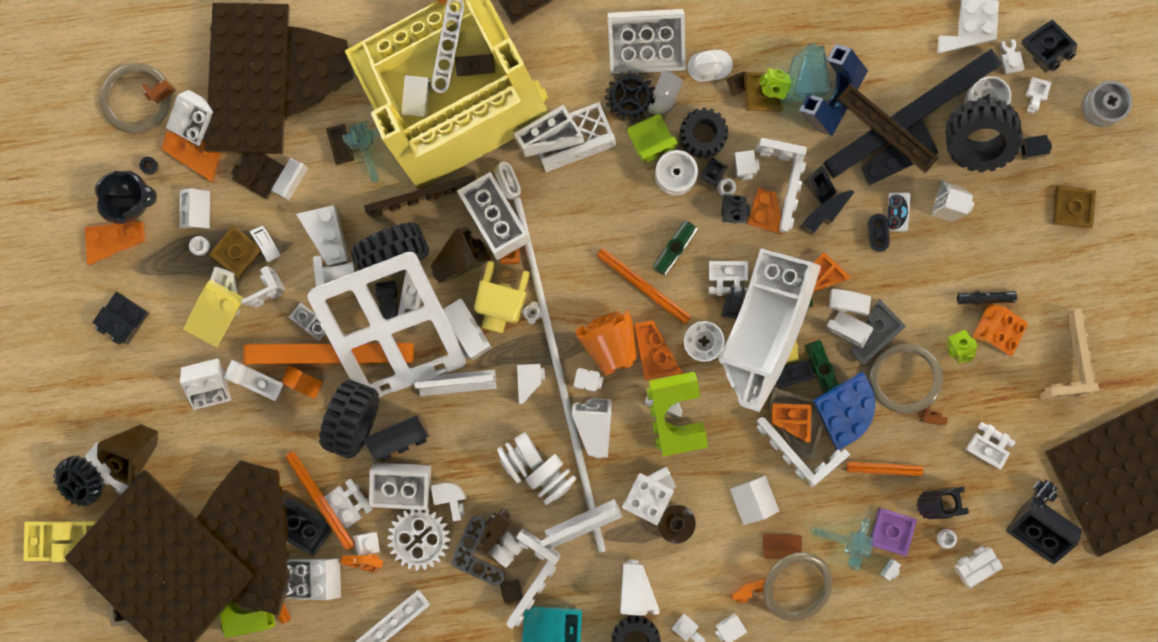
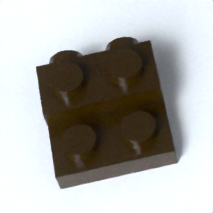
M242 153L241 159L243 160L239 166L236 165L231 172V175H233L232 180L268 200L273 192L272 188L285 166L265 154Z
M503 508L498 514L494 512L486 521L488 524L486 529L489 532L480 542L482 544L480 550L485 554L512 522L510 519L511 515Z

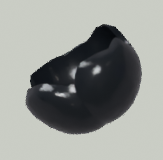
M133 171L110 172L101 177L95 185V194L98 198V213L106 221L114 224H127L138 219L157 200L155 189L146 185L145 181Z

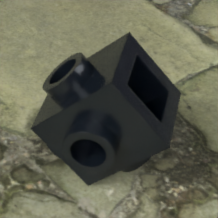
M723 196L722 222L745 223L746 216L750 214V204L746 203V196Z

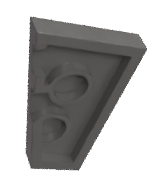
M880 299L865 323L873 327V331L864 347L861 348L854 344L850 350V353L862 365H865L906 327Z

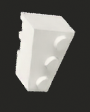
M564 105L514 133L516 143L525 157L584 144L582 133Z
M942 180L931 216L953 223L971 213L974 202H972L973 195L963 186Z
M334 205L296 214L328 266L350 262L338 209Z
M461 298L443 309L457 340L463 346L462 350L466 358L470 357V359L474 360L492 349L489 341Z

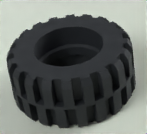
M982 97L977 98L976 101L969 100L966 102V105L963 106L961 104L957 107L956 112L953 111L946 123L947 152L953 162L958 163V166L962 168L967 167L969 171L974 172V170H978V172H985V170H990L991 172L996 171L998 167L1003 168L1007 165V162L1011 163L1015 159V155L1019 154L1023 145L1020 116L1014 110V107L1010 104L1006 105V102L1000 99L995 101V98L983 99ZM980 129H993L1000 132L998 136L988 141H974L968 138L971 133Z
M414 222L394 225L364 238L352 247L351 256L359 271L406 252L415 253L419 261L424 260L429 254V247L420 226Z
M347 380L342 382L341 386L336 389L324 414L319 434V443L324 450L348 459L359 454L361 448L365 445L363 439L368 437L372 430L379 407V393L375 388L353 380Z

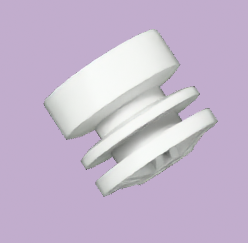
M987 76L981 78L967 91L964 105L969 100L976 101L977 98L987 97V99L989 97L995 98V101L1000 99L1008 105L1011 102L1012 93L1009 85L1004 80L994 76Z
M701 321L691 325L684 337V346L688 355L701 362L717 358L723 351L725 344L721 329L708 321ZM704 335L710 340V343H707L705 347L698 341Z
M526 432L514 438L517 445L516 448H513L509 443L505 444L509 451L508 453L502 447L497 449L503 467L517 484L522 481L518 474L519 472H522L524 477L527 478L529 477L526 470L527 467H530L534 472L544 464L542 457Z
M556 454L525 479V482L532 490L539 486L543 488L538 494L539 498L545 493L549 495L543 501L545 505L559 499L577 479L574 475L568 480L564 478L570 472L569 469L562 473L558 471L563 462Z

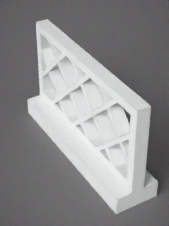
M600 102L569 113L571 118L579 117L583 119L578 129L580 132L590 136L584 144L567 149H558L559 152L554 150L552 155L544 157L543 153L539 154L545 172L616 146V139L610 129ZM598 109L600 115L597 120L588 117L590 111ZM586 120L595 124L592 132L582 129ZM598 125L606 128L607 134L601 136L595 134Z
M495 370L443 374L423 382H414L415 389L420 391V396L497 389Z
M613 499L545 530L547 537L540 541L541 545L544 547L550 544L553 549L622 518L623 515L616 500Z

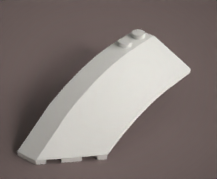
M760 248L743 305L723 351L718 357L727 373L726 376L731 387L734 388L738 396L737 399L740 406L758 412L763 407L795 344L810 304L821 268L820 265Z

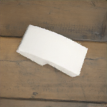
M831 289L828 307L841 312L850 311L867 316L870 311L871 296L852 291Z
M300 302L289 318L320 341L326 333L317 315Z

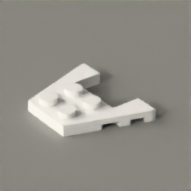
M960 0L958 37L940 35L938 37L937 54L995 41L997 39L999 2L996 0Z

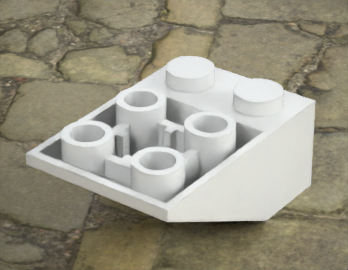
M340 558L287 559L290 579L284 599L331 600L341 598Z

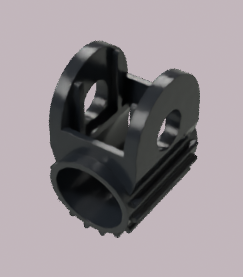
M954 486L922 492V494H919L916 504L919 515L927 519L953 518V516L969 514L968 507H962L960 493L965 492V486ZM951 495L955 501V508L944 510L941 497Z

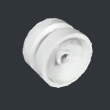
M680 150L667 152L660 158L656 166L654 175L657 186L668 195L679 196L690 191L696 181L698 174L697 163L687 152ZM673 171H678L679 175H674Z

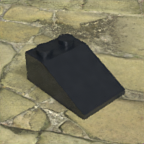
M284 490L281 496L283 507H286L288 539L286 541L314 557L333 530L320 512L301 498Z

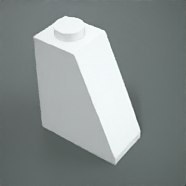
M590 398L587 399L585 404L581 405L580 402L573 404L572 417L588 456L595 458L608 457L612 399Z
M627 559V563L623 562L620 613L627 615H646L648 612H651L653 615L659 614L660 610L643 565L639 564V560Z

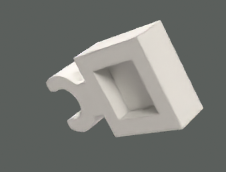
M1014 39L1010 41V48L1006 47L1005 41L1000 43V49L1005 53L1000 56L1004 75L1025 70L1021 51L1015 52L1014 50L1016 48V41Z

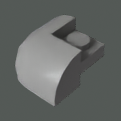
M662 70L653 93L652 100L655 102L654 104L650 103L647 113L651 115H664L671 111L676 103L683 80L671 72Z

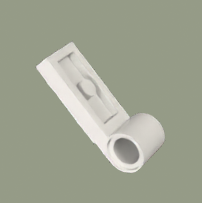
M231 360L223 377L273 401L278 400L285 385L234 360Z

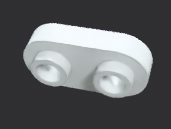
M505 161L497 164L494 168V173L504 196L508 199L516 198L521 193V187L512 166Z

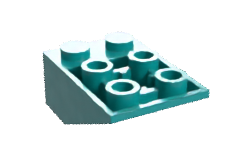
M532 606L529 610L525 609L522 642H581L582 608Z

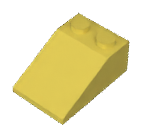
M210 280L199 296L183 330L218 348L242 305L241 300L245 298Z

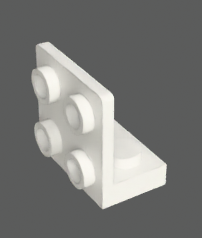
M268 266L260 269L262 275H260L261 280L268 287L241 300L243 305L257 308L262 306L265 300L269 298L273 300L282 295L281 292L285 291V288L275 269Z
M640 473L622 508L658 525L674 490Z

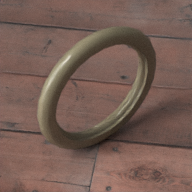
M126 64L114 70L105 80L100 94L101 109L108 122L115 128L128 133H143L159 125L166 117L170 109L171 95L162 100L155 116L144 123L130 124L120 120L112 111L109 100L112 86L120 77L128 73L140 72L151 76L157 83L166 79L156 68L147 64Z
M900 343L884 349L875 357L869 370V384L875 399L882 406L897 413L911 414L920 412L935 402L943 386V372L937 358L929 350L912 343ZM901 352H910L919 355L928 362L933 373V385L926 397L916 403L900 404L890 400L882 392L879 386L878 374L880 367L890 356Z
M799 552L783 557L770 569L765 579L763 595L768 609L776 617L788 621H801L815 615L825 606L830 597L833 582L831 570L821 557L812 553ZM804 561L815 565L823 576V589L818 599L810 607L798 612L786 611L778 606L773 597V585L778 574L785 567L795 562Z

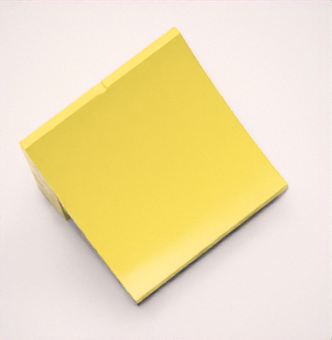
M462 0L464 12L455 57L493 53L495 73L457 77L454 59L450 84L443 93H438L432 88V78L448 1L445 4L436 1L345 50L375 110L371 112V115L382 140L418 190L474 161L483 154L489 153L515 139V132L549 113L490 0ZM458 1L451 2V11L458 12L461 9V4ZM454 20L448 21L446 24L447 30L450 32L455 31L457 23ZM445 40L442 44L443 49L451 51L453 49V42ZM441 59L439 67L442 70H447L450 67V63L446 59ZM405 75L431 79L427 117L401 114ZM438 78L435 81V86L438 89H444L446 82L444 79Z

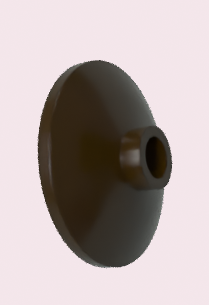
M682 505L667 507L658 523L660 535L666 541L674 544L687 541L693 535L696 527L693 513ZM674 520L678 522L676 526H672Z

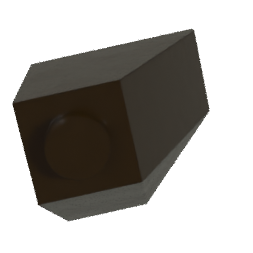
M467 227L457 228L432 263V273L438 283L448 282L492 260L484 243L479 238H473L470 235L472 231Z
M140 424L100 441L97 444V459L101 464L105 463L111 470L109 474L114 480L129 486L141 473L155 450L158 441V431Z

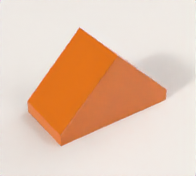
M292 365L288 366L280 381L291 389L313 399L316 398L324 383Z

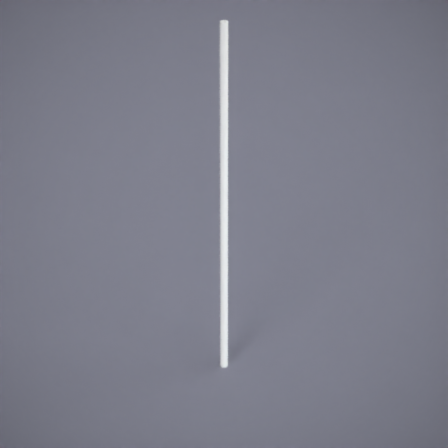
M521 197L514 198L513 201L517 217L530 240L524 246L539 308L544 311L542 321L589 511L596 507L576 425L572 417V408ZM599 527L593 530L598 552L601 553L605 552L606 549L601 528Z

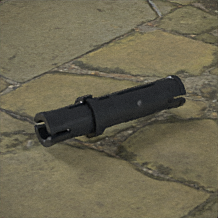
M975 290L971 293H957L958 305L974 304L979 306L984 303H1016L1017 301L1016 291L980 292V290Z

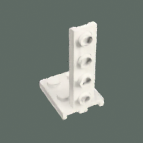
M761 138L757 143L755 151L759 152L760 156L771 157V155L778 156V159L782 161L793 160L779 231L786 234L789 229L792 230L794 218H791L792 212L796 211L798 200L795 197L796 192H800L802 181H799L800 173L803 174L806 162H803V159L806 155L807 147Z
M764 417L756 421L758 431L763 436L766 434L771 439L769 441L771 446L776 451L780 449L784 454L782 458L788 465L793 464L797 469L795 473L801 480L805 478L811 487L815 486L850 456L846 449L842 452L838 449L828 458L830 462L827 465L823 462L814 470L816 473L814 475Z
M524 528L521 529L516 537L519 540L518 544L526 549L530 547L535 551L534 554L542 560L545 558L548 560L509 617L507 626L511 629L514 625H520L524 618L522 613L525 609L529 610L535 602L533 599L536 592L541 593L546 585L544 580L547 576L551 578L557 569L554 565L559 560L561 554L549 545L542 547L540 542L542 540Z

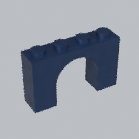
M835 44L826 60L836 73V86L831 98L826 102L823 98L808 94L799 109L816 131L833 136L847 110L846 107L837 101L838 97L849 84L858 90L868 72L852 48Z

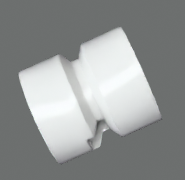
M508 531L499 538L500 543H495L488 551L506 568L514 560L513 556L518 555L524 549V547L518 544L519 540Z

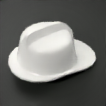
M723 50L699 52L694 54L688 62L690 76L699 82L725 78L733 68V61L730 55Z

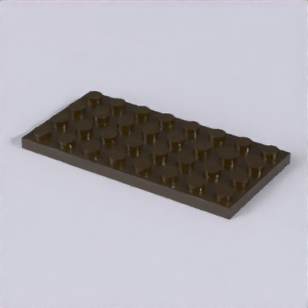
M212 3L207 103L213 113L206 129L205 151L207 153L283 154L289 4Z

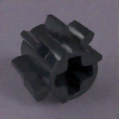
M1045 479L1044 482L1037 481L1033 486V489L1036 490L1033 495L1045 504L1047 501L1054 502L1059 496L1056 493L1058 488L1049 480Z

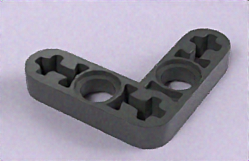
M474 516L470 519L453 555L452 564L455 568L491 585H500L505 579L504 571L473 556L486 528L485 519L481 516ZM480 520L482 528H478L475 533L479 534L478 538L474 534L467 533L468 530L472 532L474 529L472 522ZM471 537L474 539L475 544L472 548L465 547V538ZM460 547L465 551L471 552L470 555L466 553L464 557L466 564L458 565L456 557H460L463 551H459ZM481 563L484 566V571L481 574L475 573L473 570L474 564ZM488 567H490L491 570L489 572L495 574L498 571L500 573L499 576L502 578L501 580L497 579L495 582L493 581V576L489 574L487 578L483 576L487 572Z

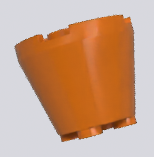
M625 310L623 314L615 311L600 316L588 323L586 328L582 325L575 330L577 339L598 368L604 372V375L612 374L615 372V369L620 367L626 369L633 366V361L636 360L637 354L633 322L629 310Z

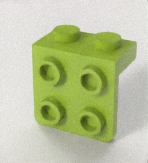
M660 114L627 129V133L642 163L646 161L648 163L658 159L657 156L674 151L678 144L675 136H671Z

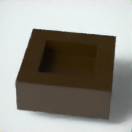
M745 71L726 79L732 96L745 92Z
M519 579L500 584L504 604L523 598Z

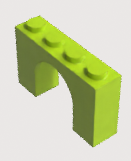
M695 372L649 380L650 388L646 389L648 400H652V405L649 406L651 417H655V422H652L654 434H658L655 443L657 450L661 449L662 456L708 448L703 422L676 426L665 420V414L672 405L700 398Z
M234 602L220 615L222 622L221 630L225 639L268 630L276 626L273 614L261 610L246 611Z

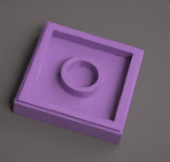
M879 508L868 545L907 557L917 519Z

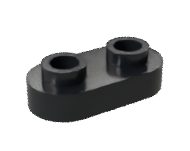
M874 214L868 220L869 245L875 252L885 251L890 244L888 220L883 214ZM879 221L880 227H875L874 222ZM876 240H881L882 245L877 246Z

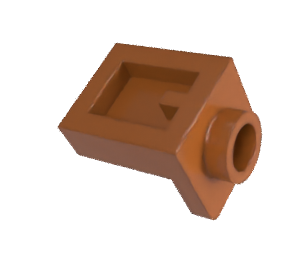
M166 79L156 83L153 89L145 82L141 84L145 89L142 91L149 101H155L157 104L176 91L173 85Z
M930 406L918 412L919 422L940 426L947 425L948 418L942 417V413L931 412L929 414Z

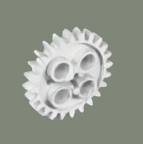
M430 508L425 512L423 510L416 512L415 509H411V514L406 510L403 511L405 517L397 515L399 522L392 521L395 528L388 529L393 533V535L387 537V539L392 540L388 547H394L390 554L396 553L395 561L401 558V566L408 563V569L415 565V569L418 571L420 565H422L423 569L426 570L428 563L431 567H434L433 560L440 562L439 555H446L443 549H449V546L445 544V542L451 540L445 536L450 533V530H444L447 523L441 524L443 517L441 516L437 519L436 511L432 515L429 514ZM420 519L424 522L423 530H418L415 527L416 520ZM431 526L432 530L421 539L423 543L419 541L407 551L406 547L417 538L415 534L419 536ZM402 533L409 534V543L401 541ZM429 534L437 536L438 541L436 544L429 543ZM415 547H419L423 550L422 557H416L414 555L413 551Z

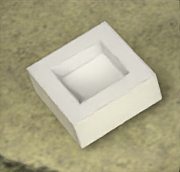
M890 559L880 575L891 581L900 573L899 568L901 565L895 560Z

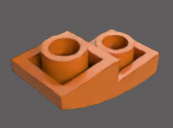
M766 578L755 580L739 587L731 593V598L736 600L737 603L748 602V598H752V590L755 593L764 592Z

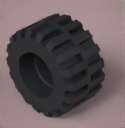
M697 108L694 112H690L682 122L679 133L680 143L684 146L685 152H690L689 155L692 157L695 155L698 159H701V157L708 159L710 156H715L720 152L726 143L728 125L725 124V118L722 119L719 112L716 114L714 109L706 110L707 108H702V110H699ZM699 124H706L713 129L715 137L711 142L701 143L694 138L693 128Z
M627 616L626 619L619 621V624L614 628V632H612V642H624L626 635L634 630L644 632L648 642H661L657 627L644 616Z

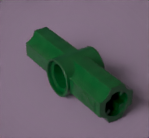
M684 220L652 268L666 276L694 237L698 228ZM678 244L680 251L678 253L672 252L670 245Z
M821 339L804 345L823 394L837 387L838 382L833 372V366L828 360ZM822 364H825L827 367V372L824 375L819 372V367Z

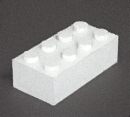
M491 172L457 190L496 260L530 242L528 234Z

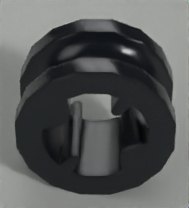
M144 157L140 161L139 167L145 174L152 175L157 172L158 163L152 157ZM146 162L154 164L151 165L153 167L151 170L144 168V166H147L145 165Z

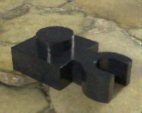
M734 285L730 286L731 297L725 296L721 312L722 317L737 319L744 300L740 299L745 294L743 286L738 293L734 292Z

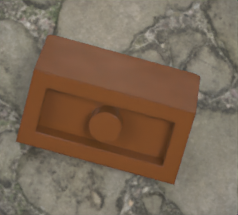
M763 534L762 557L764 559H782L787 555L802 552L801 535Z

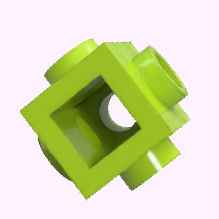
M768 68L766 74H763L760 79L763 93L770 98L776 97L784 100L792 85L790 75L780 69Z
M966 329L948 337V353L952 359L955 358L958 364L970 362L976 357L977 342L969 336Z

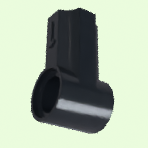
M376 282V297L379 301V310L383 318L387 320L396 317V282Z

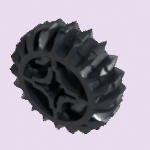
M628 71V76H625L624 72H622L621 79L618 76H614L615 82H609L611 88H606L608 95H605V100H609L606 106L612 107L610 113L617 112L615 115L616 119L622 115L623 122L626 121V117H630L629 121L632 123L633 117L640 121V114L644 118L647 117L646 111L648 112L650 103L654 104L655 102L651 100L654 95L651 92L655 90V87H648L651 84V80L644 82L645 75L638 78L639 72H636L635 76H631L632 72ZM633 83L639 86L635 88H630L625 84ZM620 88L623 97L617 103L615 93ZM642 91L646 94V101L643 106L640 105L638 96L641 95ZM627 94H629L630 96L635 94L634 100H632L631 98L627 99ZM627 105H630L637 110L629 111L623 108Z
M72 455L59 462L54 469L55 473L52 476L55 478L53 483L57 485L56 490L61 492L60 496L63 495L65 501L70 500L72 505L76 504L78 507H85L97 501L103 493L102 490L105 486L102 484L104 479L100 477L102 473L98 472L97 466L94 467L92 461L88 462L86 457L81 458L79 455Z

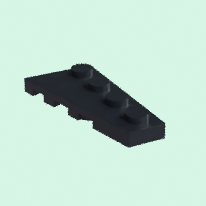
M922 119L907 131L935 155L939 153ZM889 145L863 166L861 171L870 186L914 164Z

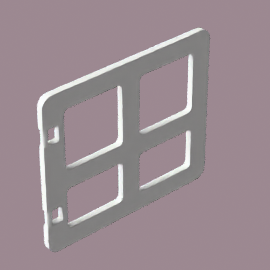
M413 252L403 253L311 289L308 293V300L350 380L375 388L379 393V398L388 393L415 385L414 382H423L442 373L461 368L466 363V356L417 255ZM405 269L408 271L424 306L386 320L374 301L367 283ZM351 290L363 309L370 326L344 335L327 305L326 299ZM431 320L448 355L423 365L409 368L392 334ZM377 340L386 354L395 375L369 383L351 349ZM444 363L445 368L435 370V365ZM389 383L391 388L382 391L380 386Z

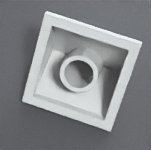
M766 475L729 489L743 525L764 520L779 512Z

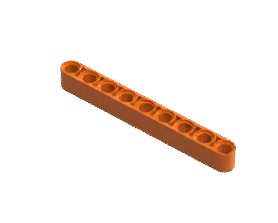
M366 343L351 349L358 363H390L380 343ZM396 343L405 362L414 363V343ZM332 344L243 345V364H342Z

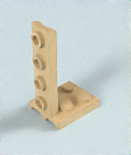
M1076 309L1068 314L1079 382H1073L1067 386H1063V384L1051 385V387L1045 388L1046 391L1040 393L1041 401L1086 397L1099 391L1098 383H1094L1096 376L1091 367L1092 354L1088 350L1087 345L1089 343V336L1085 333L1084 325L1086 320L1081 309Z

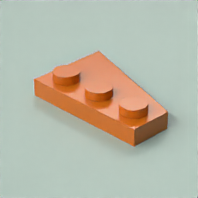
M166 131L162 150L213 183L221 153H207L205 151V141L203 140L201 145L198 146L176 133Z
M654 321L634 324L645 381L683 374Z

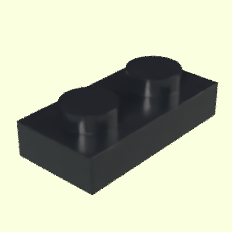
M810 359L784 367L776 382L778 389L816 378Z

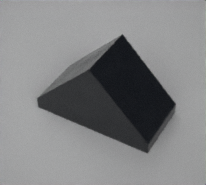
M711 158L697 183L714 192L728 166Z
M823 166L819 167L803 182L821 204L837 193Z

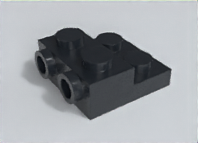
M1053 19L1022 39L1021 42L1033 55V61L1045 73L1049 70L1052 72L1057 70L1065 59L1067 61L1072 60L1076 55L1078 45Z
M116 291L106 307L101 308L92 323L96 325L94 329L104 335L106 332L112 336L110 339L119 345L121 343L129 344L150 312Z

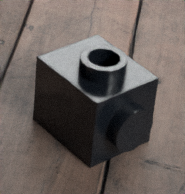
M1041 135L1023 139V145L1021 146L1022 161L1049 155L1052 150V144L1048 136Z

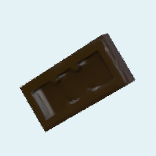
M493 53L455 57L457 77L495 73Z
M341 124L326 128L336 166L355 161L346 125Z

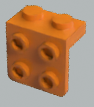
M988 303L972 338L991 344L1006 355L1013 356L1027 328V322L1006 307Z

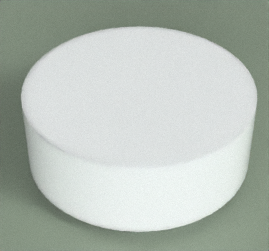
M201 236L192 238L189 243L190 251L198 256L205 255L210 248L208 240Z

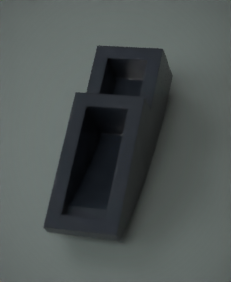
M849 190L829 199L812 212L799 227L812 236L823 221L830 225L854 194V191Z

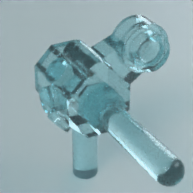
M367 121L348 127L350 133L342 135L343 141L347 146L351 147V150L359 148L363 152L371 180L377 183L379 177L371 156L370 145L374 144L373 137L380 136L378 128L369 130Z
M867 518L863 519L859 531H852L850 535L846 536L817 527L811 530L814 535L843 543L846 546L845 553L851 554L848 566L855 571H860L863 556L867 558L871 556L875 542L874 537L866 535L871 523Z

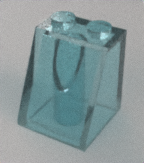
M808 44L793 57L788 72L792 85L785 99H781V103L802 102L808 94L821 98L830 92L824 46Z

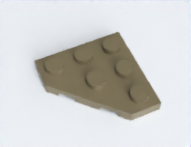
M773 388L768 404L770 411L772 403L811 405V442H805L781 428L780 430L788 445L798 456L814 460L824 424L814 405L813 399Z

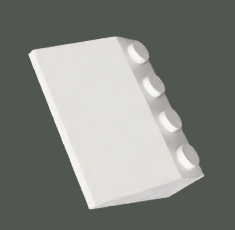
M683 9L607 13L610 74L628 73V71L643 73L662 72V70H686L685 13Z

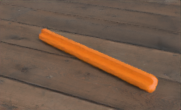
M604 248L597 253V257L683 324H687L691 319V315Z
M295 452L288 453L285 456L286 460L346 551L352 549L355 546L354 542Z

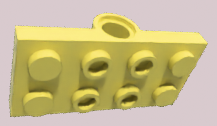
M97 521L24 522L23 561L68 562L65 556Z

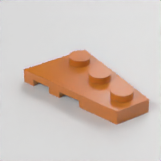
M144 222L85 227L87 265H93L97 261L109 258L115 253L145 242Z

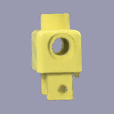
M488 261L484 279L479 282L474 310L477 314L484 316L481 328L503 334L506 322L516 324L519 321L527 298L525 291L530 272H523L519 290H515L506 283L499 285L490 283L495 263Z

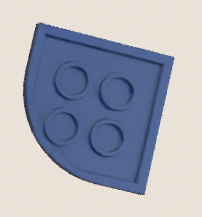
M863 372L813 400L836 450H841L859 439L869 428L875 413L874 393Z

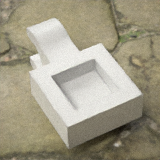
M1035 77L1030 79L1026 97L1031 98L1027 112L1034 114L1039 109L1040 101L1045 102L1047 100L1051 82Z
M684 613L671 628L686 642L690 637L695 642L706 641L705 638L696 632L699 626Z

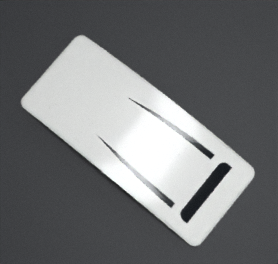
M264 226L250 231L267 262L280 257L278 249Z

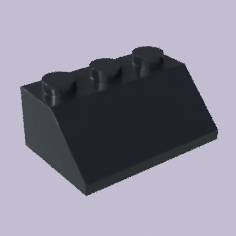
M416 415L363 440L375 460L380 459L382 462L392 458L391 454L396 451L401 454L410 450L409 446L416 443V446L426 443V438L430 437V434L422 416Z
M1033 496L1020 508L1007 527L1006 532L1052 564H1056L1079 544L1082 529Z

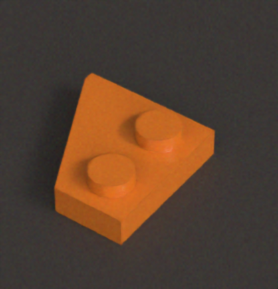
M758 187L747 225L782 235L783 233L779 231L781 214L777 193Z
M825 252L813 262L821 266L813 292L850 278Z
M772 403L771 423L805 442H811V405Z
M368 554L367 556L351 555L342 556L340 564L376 574L382 568L383 560H380L379 556L374 554Z

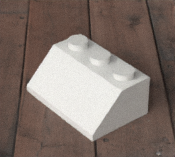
M373 462L370 469L369 507L428 510L431 465Z

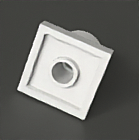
M321 256L313 257L316 287L354 273L353 261L341 265L322 267Z

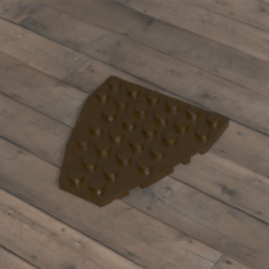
M289 26L285 121L288 120V117L296 113L299 114L320 103L332 91H337L342 84L348 83L354 78L352 65L345 53V50L349 49L347 40L305 28Z
M240 460L212 493L197 519L256 575L233 602L274 615H280L290 579V570H288L287 564L289 551H287L286 539H288L287 512L282 502L281 495L283 491L279 483V470Z

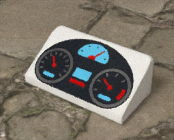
M889 193L887 210L889 231L903 233L908 231L910 193Z

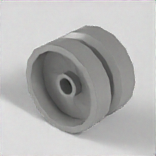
M1111 80L1102 82L1087 92L1083 98L1081 107L1083 116L1094 126L1102 128L1112 126L1129 114L1132 109L1133 99L1131 92L1122 83Z

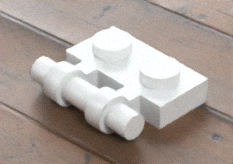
M709 261V281H716V287L709 286V294H716V296L731 294L730 287H723V281H734V292H740V281H748V261ZM744 287V289H745V294H746L748 288H747V287Z
M981 422L978 429L983 431V435L980 436L974 433L965 450L1001 470L1010 455V452L1004 450L1005 446L1007 445L1012 448L1016 441L1012 440L1008 434H1002L995 430L994 426ZM991 436L999 440L997 445L989 441Z
M351 478L345 482L349 488L347 491H344L339 486L324 497L345 529L362 518V515L359 513L360 509L363 508L366 514L373 510L369 507L368 498H364L359 490V485L355 484ZM353 494L359 502L357 505H354L350 500V495Z

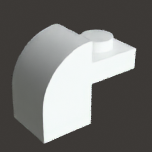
M454 483L432 485L434 505L450 502L453 521L461 520L462 515H465L463 503L460 504L459 500L466 499V495L461 487Z

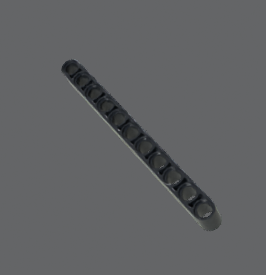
M990 49L899 110L891 118L907 130L978 82L981 78H984L1000 67L1003 63L994 50ZM871 129L822 164L834 179L888 142Z

